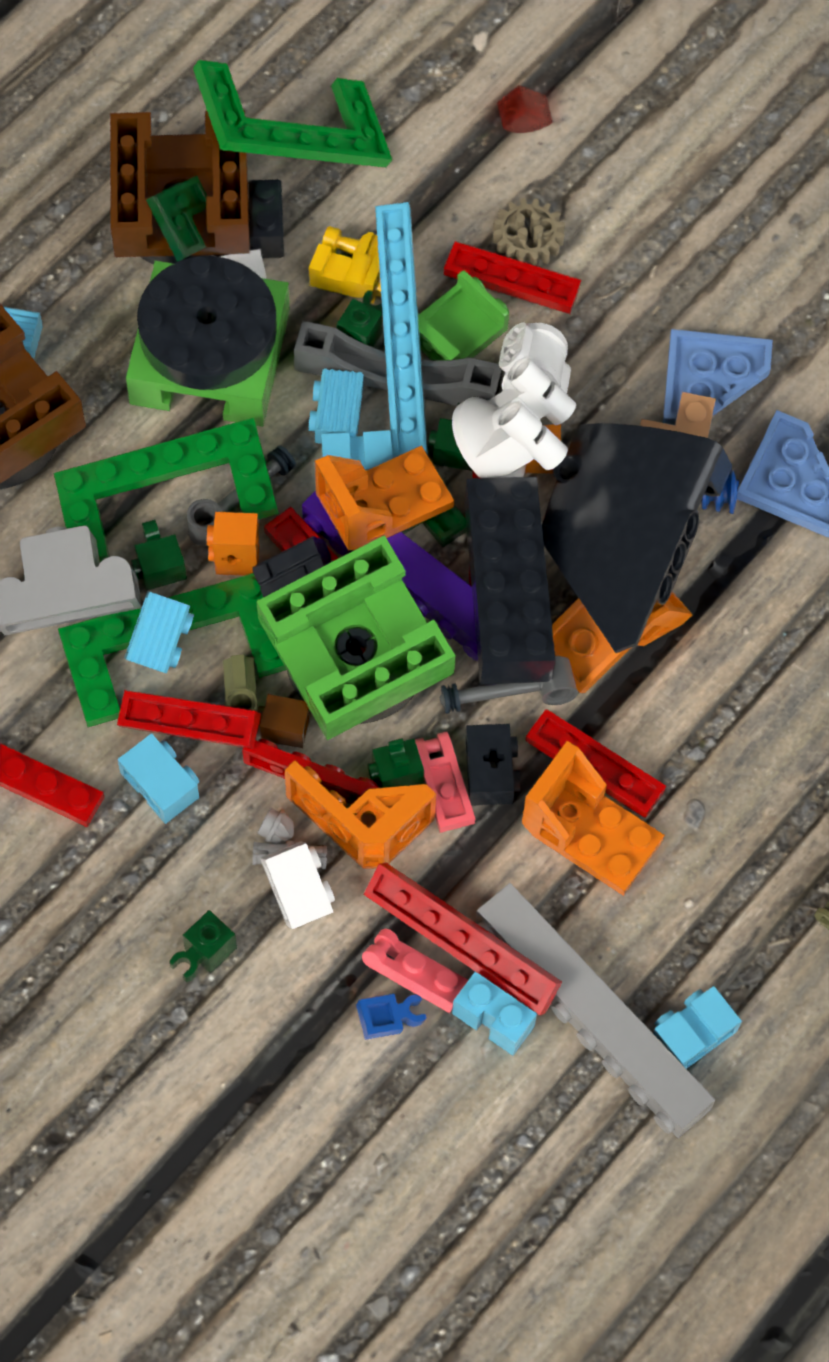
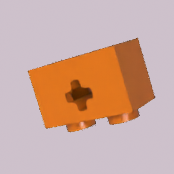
M215 512L214 525L207 526V546H209L208 561L215 563L216 575L245 576L253 573L252 568L259 564L258 514Z

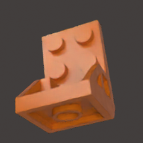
M422 445L367 471L359 460L327 455L315 461L316 495L348 550H356L383 535L386 538L391 537L454 507L453 497Z
M673 591L665 604L655 603L638 645L645 646L679 627L693 615ZM579 598L552 624L555 656L566 657L570 660L576 688L579 693H586L631 649L615 653Z
M567 741L527 794L522 824L533 837L624 896L663 842L665 835L604 796L606 783L582 751Z
M294 761L285 769L286 797L363 869H376L378 864L383 862L389 864L435 820L437 794L426 784L368 789L347 809V803L343 797L334 790L329 792L320 784V777L312 768L308 766L303 768L298 762Z

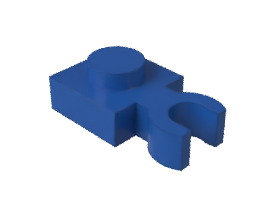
M395 994L360 999L356 1007L365 1040L401 1034L404 1029L402 1023L411 1027L423 1024L427 1019L426 1014L414 1015L410 1011V1007L419 1005L422 998L419 995H411L403 1003L397 1004Z

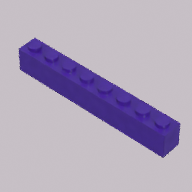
M315 490L302 503V519L317 535L320 533L329 540V544L338 554L347 555L354 550L347 549L316 495ZM402 532L388 537L389 544L406 571V576L402 577V581L423 617L428 618L430 621L435 620L445 638H453L462 645L464 652L470 658L478 661L472 587Z

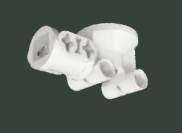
M522 322L514 326L504 338L499 359V367L505 371L502 381L503 392L488 401L480 397L468 398L454 410L452 427L457 446L467 464L480 478L523 477L526 469L525 465L534 459L545 470H551L558 466L567 454L568 447L546 426H542L540 420L545 416L554 425L562 424L572 415L576 407V403L567 395L571 367L565 362L568 352L567 340L558 329L544 323L526 324Z

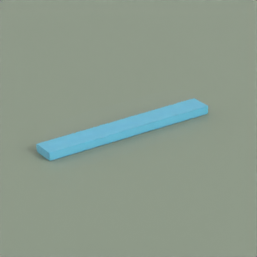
M409 202L375 206L392 455L395 458L421 445L428 455Z

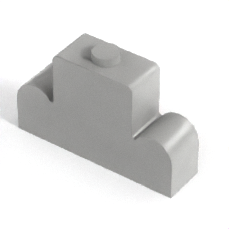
M87 526L69 529L66 527H53L46 530L45 534L22 538L20 540V549L25 581L21 582L14 577H6L0 580V631L4 636L142 607L138 578L130 564L119 556H110L100 563L96 538Z

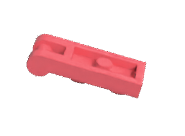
M448 732L438 733L436 738L425 741L423 737L415 739L424 768V783L437 794L435 819L440 833L475 824L473 809ZM436 752L442 754V757L430 760L429 754Z
M382 929L374 939L375 945L368 946L362 954L363 962L373 970L450 1013L453 1009V1000L468 982V979L399 941L398 936L392 930Z

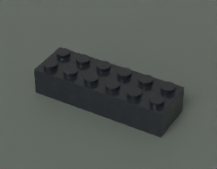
M537 477L467 479L464 506L480 684L551 681L556 660Z

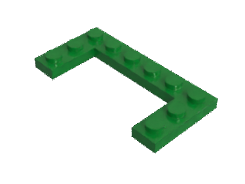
M198 60L193 67L220 150L386 168L393 160L364 81L336 78L331 85L346 129L247 118L227 63Z
M254 418L54 473L65 527L69 529L87 526L96 538L99 561L101 563L110 555L98 508V499L230 463L242 513L258 514V519L279 514Z
M254 573L168 597L190 605L188 613L194 614L189 631L239 617L259 678L287 670L258 619L256 601L262 599L263 595ZM141 608L104 615L58 628L87 728L116 720L119 717L120 707L103 655L128 648Z

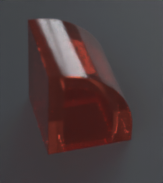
M518 85L497 102L503 130L513 133H529L543 129L553 123L547 96Z

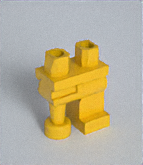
M328 226L324 233L322 244H318L309 265L310 286L355 298H363L364 294L371 290L373 291L371 303L374 304L376 297H381L377 235L374 232H368L360 239L342 236L341 229ZM338 249L352 254V258L337 254L336 252Z

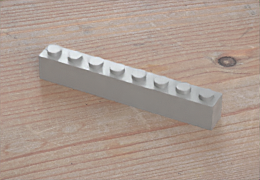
M511 883L506 885L477 910L476 923L562 981L552 1001L551 1009L560 1021L563 1023L569 1022L578 1031L576 1033L577 1038L584 1047L590 1051L596 1050L604 1059L602 1061L603 1066L614 1078L620 1076L629 1086V1094L639 1105L643 1106L646 1104L653 1111L655 1122L667 1134L672 1132L679 1139L711 1110L715 1099Z

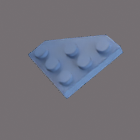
M671 329L662 423L675 425L682 392L715 398L716 401L712 415L714 416L768 377L771 368L772 340Z
M776 410L738 489L737 500L829 538V466L822 452L819 453L809 424Z

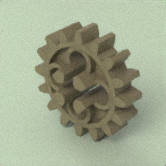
M521 198L519 206L509 202L508 212L500 209L498 219H494L493 243H498V254L507 252L508 258H516L524 263L525 261H530V264L534 266L537 265V260L539 259L545 264L549 263L550 254L557 256L559 254V247L563 246L565 224L564 222H559V211L550 213L551 204L547 203L540 207L537 198L533 200L532 204H527L525 198ZM525 217L530 219L529 234L533 238L532 248L527 246L528 230L524 227Z

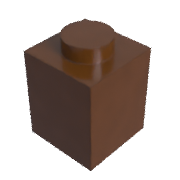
M268 694L265 706L259 705L257 710L261 714L258 726L260 727L261 739L277 744L303 748L311 718V711L306 702Z

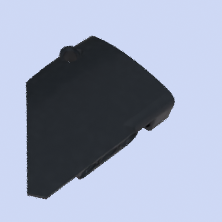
M613 423L581 424L575 432L565 458L553 469L556 483L542 523L544 546L615 653L638 645L655 603L663 605L668 601L698 530L699 513L697 509L703 495L717 497L722 493L732 469V464L723 447L712 439L638 425Z

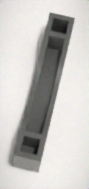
M302 321L294 348L296 371L322 376V370L325 368L328 370L334 369L335 371L363 373L364 386L388 391L385 352L365 345L336 328ZM474 358L447 361L421 360L424 399L457 406L458 403H462L471 397H480L488 401L499 394L502 378V369L499 367V364Z

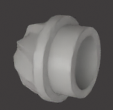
M270 808L257 834L263 836L266 843L283 844L294 835L293 820L285 814L284 810L281 809L278 812Z

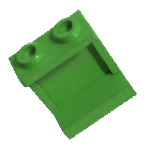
M463 270L458 274L457 284L422 313H418L420 350L432 361L474 358L508 330V307L501 299L491 296L478 278L471 277Z

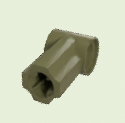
M244 654L232 655L230 658L223 660L225 706L234 708L243 706L250 708L249 710L257 711L254 658L247 657Z

